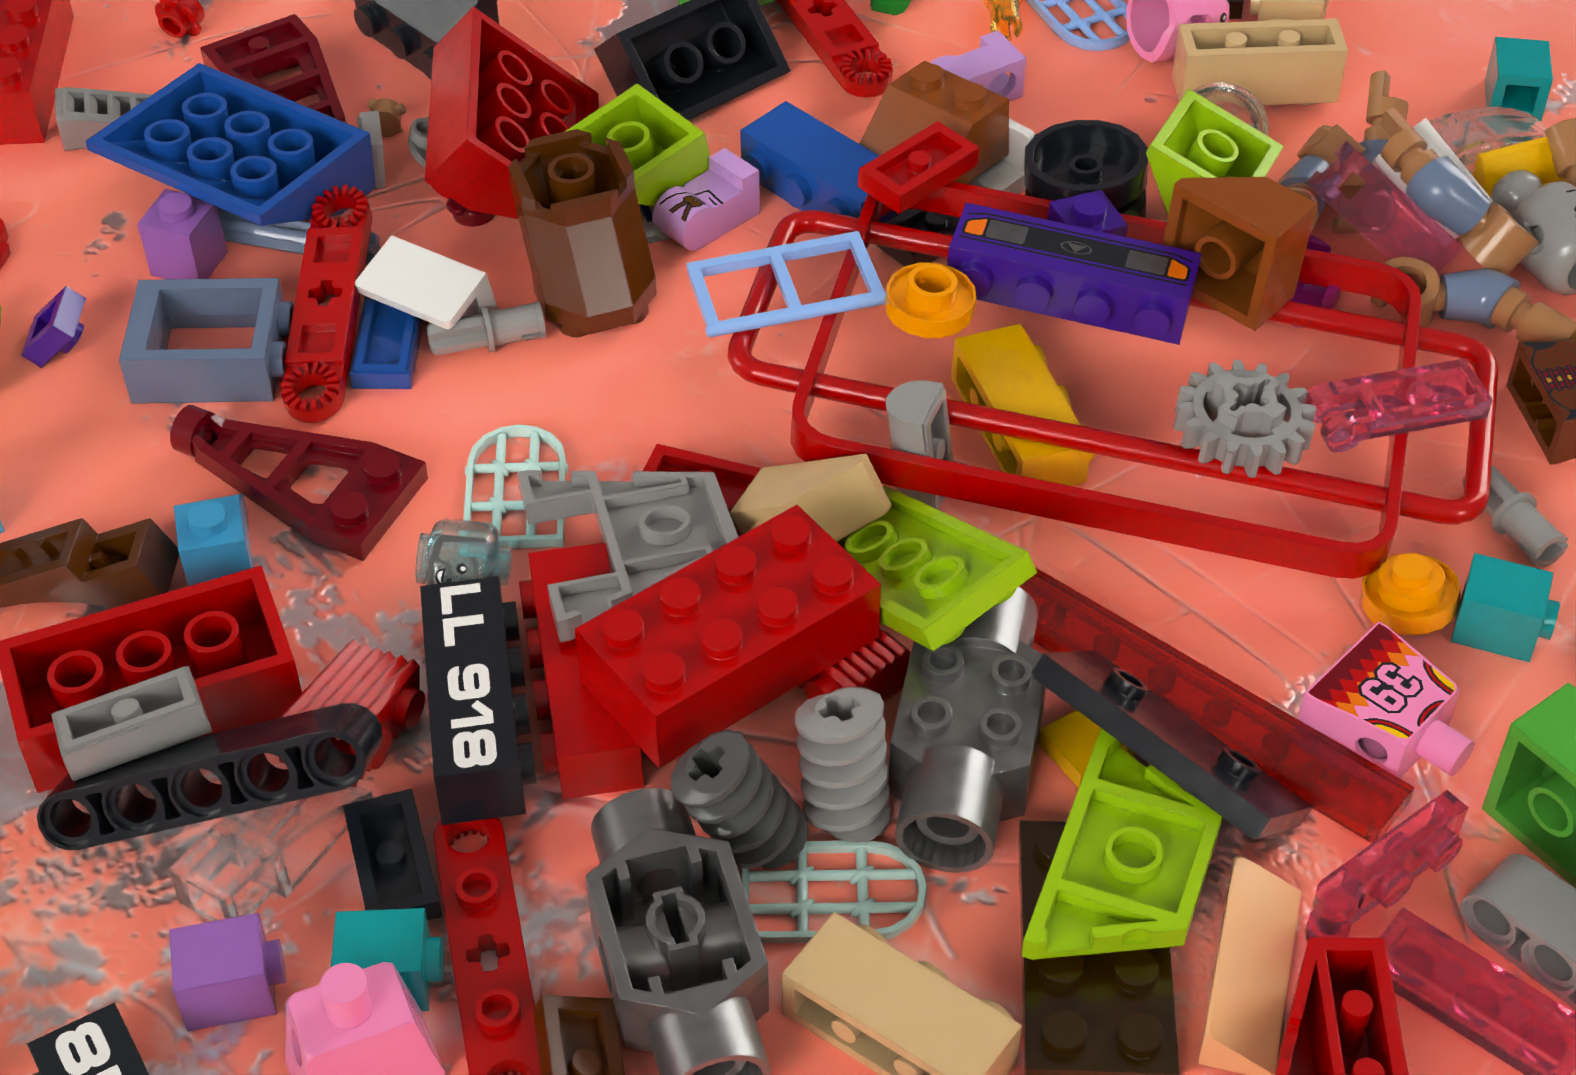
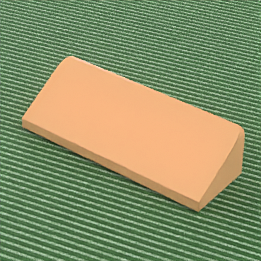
M1237 855L1234 857L1228 884L1198 1064L1245 1075H1274L1302 891L1253 861Z

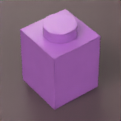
M164 189L137 223L150 274L154 277L163 279H208L228 253L218 207L183 192Z
M259 913L169 929L173 993L187 1032L277 1014L274 985L287 982L284 955L280 939L267 941Z

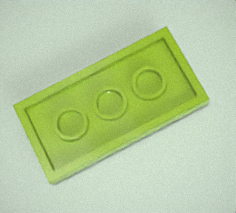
M886 485L883 488L892 505L889 511L837 541L881 584L880 622L933 652L940 646L957 639L964 632L965 627L990 608L1010 599L1019 586L1037 573L1028 551Z

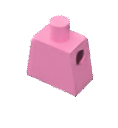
M381 962L364 969L352 963L334 965L322 975L319 985L294 993L286 1001L285 1062L289 1075H445L423 1013L393 963Z

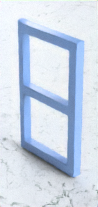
M859 231L686 263L687 274L706 326V335L709 338L885 304L886 292L882 287ZM851 249L868 293L801 305L785 262ZM771 264L787 308L719 321L704 277Z

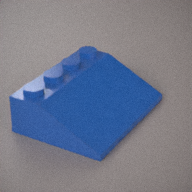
M201 63L186 71L86 140L87 150L260 226L312 219V205L316 203L315 198L318 195L324 196L323 191L325 190L333 191V186H338V189H342L343 185H348L349 189L355 186L358 188V191L362 190L365 196L376 188L369 132ZM349 208L338 210L331 216L342 215Z

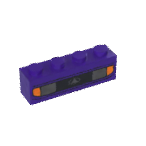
M966 202L949 246L947 266L954 267L967 275L975 286L976 300L1180 345L1202 253Z

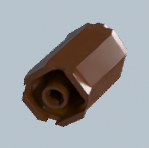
M579 129L532 139L524 148V160L519 164L516 158L508 169L510 186L532 273L533 290L541 304L545 319L559 324V329L564 335L574 338L642 322L649 313L648 304L657 294L656 276L636 195L634 169L621 143L606 138V146L592 143L591 133Z

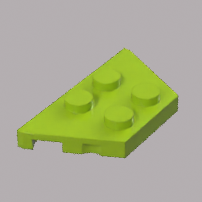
M1101 728L1025 934L1021 957L1036 960L1184 946L1218 839L1223 817L1191 793L1183 790L1176 782L1151 764L1148 767L1144 766L1120 747V741Z

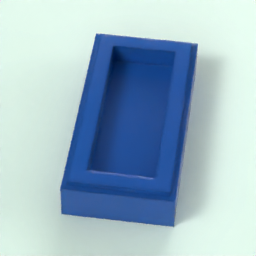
M365 296L350 370L352 389H412L423 320Z

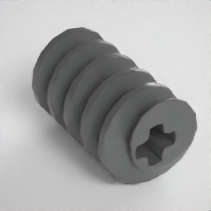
M723 730L712 733L689 748L677 761L671 774V790L679 803L686 807L690 816L698 821L706 834L710 835L712 839L729 842L737 866L740 868H756L759 866L763 868H779L795 860L804 848L809 833L808 819L800 806L794 802L789 792L783 788L777 777L771 773L766 763L757 755L754 748L746 741L740 731Z

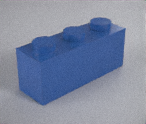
M787 101L740 130L741 159L759 170V185L801 211L818 210L860 217L868 193L857 187L859 168L879 157V155ZM890 211L881 216L878 222L885 223L899 214L895 211Z

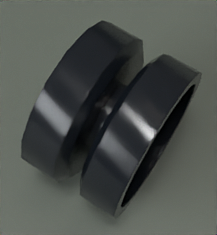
M1073 120L1052 125L1035 134L1025 147V195L1055 201L1102 190L1119 213L1146 218L1145 187L1147 186L1148 173L1146 151L1148 147L1138 134L1122 125L1106 121Z

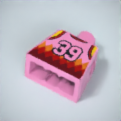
M1380 621L1304 693L1294 736L1386 782L1399 781L1421 757L1452 777L1464 766L1475 746L1474 741L1449 726L1460 693L1456 683Z

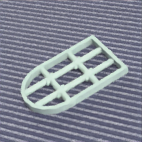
M520 424L505 426L483 435L472 447L467 466L465 467L466 489L462 536L470 537L472 512L493 511L491 536L475 537L485 538L487 543L462 542L463 550L564 547L565 518L557 519V534L536 535V524L529 525L526 517V535L501 536L502 514L505 515L507 511L525 510L522 500L503 501L504 476L507 477L509 473L525 470H541V472L559 471V481H566L569 466L566 463L563 445L552 433L537 426ZM517 437L530 438L529 459L526 458L525 462L505 463L506 439ZM540 441L548 444L557 453L559 461L539 462ZM497 443L496 460L493 459L489 464H477L479 456L489 446ZM495 473L493 497H490L489 501L473 502L474 474Z
M844 840L806 841L804 848L796 857V870L749 871V868H742V884L748 902L749 882H790L792 886L797 885V903L749 904L752 915H790L792 919L797 918V931H758L762 943H808L817 933V931H809L808 914H833V912L837 914H851L853 918L858 917V924L870 927V913H909L907 917L890 927L875 929L885 940L892 939L912 928L924 910L927 885L922 868L914 859L907 857L900 848L890 843L871 840L868 842H847ZM856 853V869L814 870L813 866L808 867L807 854ZM867 853L888 856L902 863L907 869H874L872 865L867 866ZM868 880H916L919 890L917 902H876L874 898L869 899ZM808 881H850L852 885L857 884V902L815 903L814 899L808 900Z

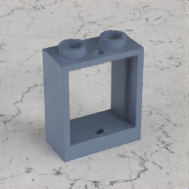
M279 278L138 280L119 358L131 404L274 401L278 377H284L286 366L284 360L287 349L285 337H289L294 309L292 301H284ZM255 327L251 348L167 349L171 329Z

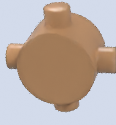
M373 98L368 102L367 106L370 108V111H379L382 137H391L403 132L401 120L402 115L407 112L404 104H398L396 101L388 98L378 100Z

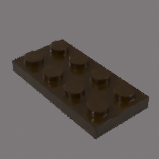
M1020 820L1018 854L1021 956L1025 934L1066 822ZM1170 947L1036 960L1021 957L1024 1075H1180Z

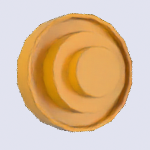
M915 263L904 266L895 272L886 285V314L895 326L908 334L922 338L948 337L958 334L969 326L974 316L976 305L975 286L967 275L954 267L940 263Z
M1417 553L1388 556L1385 563L1373 574L1364 576L1362 580L1361 600L1363 611L1373 623L1376 624L1380 621L1395 633L1421 635L1440 630L1455 619L1460 606L1461 587L1457 574L1449 565L1431 556Z

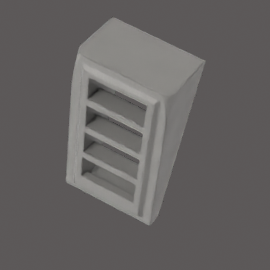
M73 87L55 88V116L64 150L86 149L87 139L153 94Z

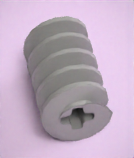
M846 687L837 689L830 694L818 695L805 701L797 709L794 719L795 726L799 732L796 742L801 754L798 764L802 774L800 785L804 796L803 812L808 822L815 827L827 830L837 839L847 842H868L883 833L890 824L891 807L889 804L890 786L887 782L889 773L886 761L887 743L884 738L886 722L883 717L884 702L879 693L867 688Z

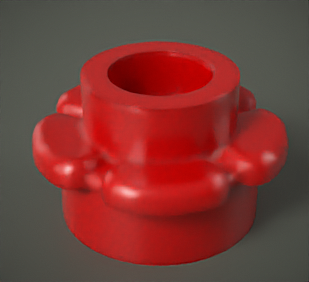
M159 0L155 5L158 24L168 35L182 38L186 33L190 36H198L202 29L200 23L205 17V11L198 0Z

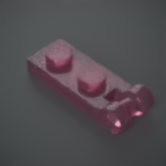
M1346 140L1333 153L1337 158L1321 174L1317 170L1305 182L1389 260L1398 257L1417 258L1430 264L1436 269L1439 276L1464 250V247L1431 217L1427 216L1406 194ZM1355 173L1366 184L1349 200L1339 188Z
M1465 358L1320 383L1308 390L1305 404L1315 405L1316 413L1313 421L1322 424L1320 435L1329 450L1334 453L1348 451L1362 440L1486 419L1493 399ZM1355 409L1353 411L1343 412V410Z
M1447 789L1323 878L1316 887L1312 903L1313 910L1309 913L1304 932L1306 940L1308 941L1309 937H1349L1353 923L1379 904L1383 908H1389L1396 904L1408 892L1414 879L1428 868L1438 872L1446 867L1462 848L1463 840L1459 835L1469 807Z

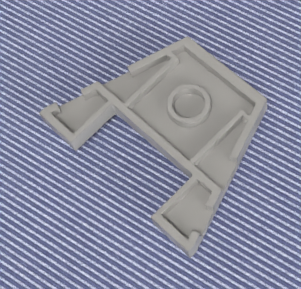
M541 470L517 472L520 494L529 525L594 513L603 543L606 544L608 559L613 573L547 585L550 607L560 642L575 639L576 627L738 537L714 472L634 471L632 476L633 482L598 481L595 471H572L571 481H543Z

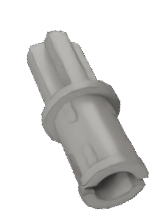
M539 301L488 311L487 306L480 307L481 314L461 317L452 329H444L432 323L427 325L430 350L435 355L487 346L490 353L495 352V346L546 338L545 322Z
M1492 465L1490 496L1485 511L1492 518V528L1500 535L1506 533L1530 557L1531 562L1535 566L1541 568L1553 564L1567 550L1568 544L1566 542L1568 538L1559 532L1536 508L1537 501L1528 492L1520 493Z

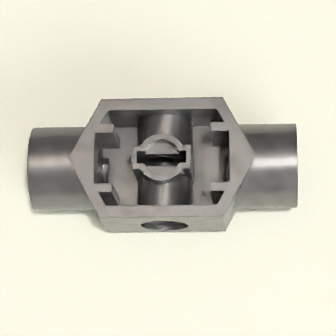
M1020 587L1016 589V592L1010 599L990 608L965 627L964 632L957 639L940 646L934 652L915 641L913 642L890 741L888 784L890 786V794L902 802L895 830L896 843L907 857L930 869L959 873L981 868L993 856L999 822L1021 817L1025 814L1044 709L1046 687L1035 680L1034 675L1031 674L1043 655L1032 648L1038 620V608L1032 597Z
M644 788L630 791L612 799L596 813L592 820L591 834L600 865L585 876L591 926L610 996L613 998L615 1014L624 1047L653 1052L659 1075H771V1068L756 1021L769 1011L768 960L729 842L696 836L690 814L686 807L678 802L671 790Z

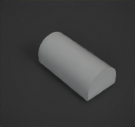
M916 380L903 383L894 388L886 399L891 448L893 450L953 462L946 390L943 387V383ZM897 487V491L938 510L945 499L943 496Z
M189 666L170 671L51 714L60 753L73 781L212 732Z

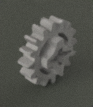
M1234 360L1232 369L1225 371L1220 365L1213 362L1209 364L1207 376L1194 371L1190 374L1188 386L1180 387L1173 426L1174 430L1183 432L1181 441L1183 448H1201L1198 461L1202 464L1210 462L1215 458L1222 461V473L1229 474L1236 465L1244 467L1249 478H1256L1259 466H1265L1270 472L1277 475L1281 473L1284 461L1294 465L1300 462L1303 450H1309L1316 425L1313 423L1316 407L1315 405L1305 404L1308 393L1305 387L1289 389L1290 375L1282 373L1274 378L1267 374V364L1260 363L1254 371L1245 370L1241 360Z

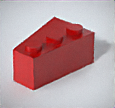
M1309 937L1296 982L1274 1075H1409L1385 938Z

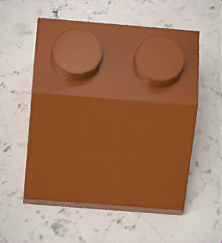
M924 60L888 84L859 144L880 156L939 121L980 147L978 166L953 181L968 184L1009 154V99L986 89L980 84L953 74L939 65Z
M1268 177L1181 178L1174 184L1162 245L1202 253L1192 297L1256 331L1295 295L1318 203Z

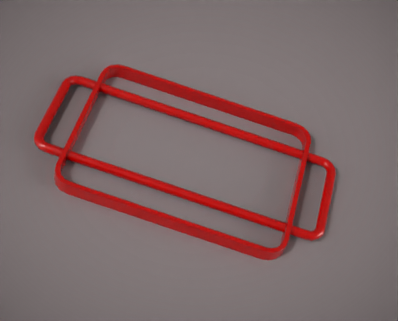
M952 181L909 209L961 217L967 202L1047 220L1049 202L1053 200ZM868 194L859 218L818 210L798 211L784 217L775 227L767 248L794 243L796 237L806 233L834 236L859 231L866 249L869 244L948 259L949 246L953 236L878 222L881 216L893 210ZM1119 213L1128 224L1126 237L1163 244L1167 222ZM1306 248L1298 280L1300 283L1326 288L1329 285L1339 286L1341 291L1381 299L1395 308L1401 317V322L1294 301H1288L1267 321L1400 346L1384 486L1284 466L1281 473L1274 475L1265 466H1259L1256 478H1249L1244 467L1236 465L1229 474L1222 473L1221 469L1222 461L1214 458L1205 464L1199 462L1200 449L1183 448L1180 445L947 399L950 425L1381 512L1378 535L1371 540L1359 543L1341 542L834 438L820 433L807 421L815 397L887 412L886 399L894 389L892 387L823 374L845 312L823 317L804 370L756 359L752 355V349L760 328L733 333L728 345V361L733 371L745 381L762 387L796 393L792 406L790 443L796 455L804 462L867 454L881 484L1334 578L1355 579L1373 574L1385 563L1398 528L1399 516L1438 524L1458 525L1470 522L1482 514L1490 496L1498 383L1496 357L1486 345L1475 338L1460 333L1419 326L1422 298L1420 288L1412 278L1395 267L1360 258ZM851 249L847 250L830 300L851 296L859 269ZM771 264L759 266L739 317L767 312L778 284ZM1192 297L1190 306L1215 310ZM1417 350L1457 357L1468 362L1473 367L1464 494L1458 499H1443L1402 490Z

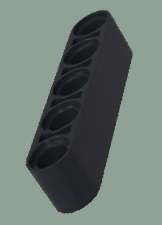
M341 703L197 737L77 781H73L68 773L40 804L37 813L38 828L44 838L55 847L64 850H81L343 790L354 785L362 777L374 758L383 738L382 726L376 715L366 707L355 703ZM337 737L345 740L352 746L355 754L340 752L334 747L330 738ZM264 753L278 756L285 762L288 769L275 767L267 760ZM200 769L211 771L218 777L221 784H215L207 780L202 775ZM135 784L147 788L155 799L144 796L139 792ZM72 800L84 805L90 814L82 812L75 806Z

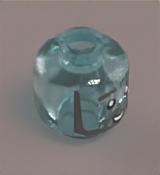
M440 519L433 526L431 533L422 532L420 534L416 556V583L431 585L499 576L500 585L508 586L512 566V547L500 546L498 530L489 522Z

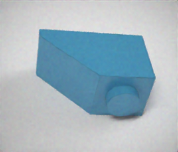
M243 493L174 506L178 552L188 586L254 568Z

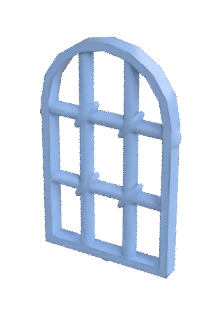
M1025 0L1053 32L1071 46L1083 50L1105 51L1116 49L1130 40L1127 30L1124 31L1114 21L1115 17L1121 15L1127 20V3L1123 0H1109L1116 8L1105 11L1095 0H1084L1094 11V15L1082 19L1068 5L1073 0H1044L1041 2L1039 0ZM1058 5L1070 18V22L1061 24L1047 8ZM1104 21L1117 36L1100 39L1090 28L1091 24ZM1079 28L1089 39L1074 35L1070 31Z

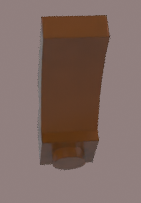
M83 518L2 542L0 543V608L30 603L68 602L101 605L111 609L167 593L179 558L178 547L151 518L99 534Z

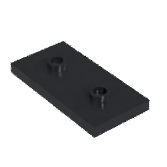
M1096 650L1043 653L1031 673L1034 675L1035 680L1253 840L1300 827L1313 808L1312 805L1261 770L1250 758L1229 747L1151 691L1140 679L1119 668Z

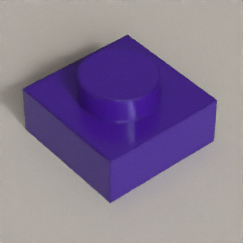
M1102 190L1049 202L1047 220L1126 237L1128 224Z
M65 286L34 316L21 356L37 366L43 367L59 351L67 354L76 345L84 330V325L79 322L86 298Z

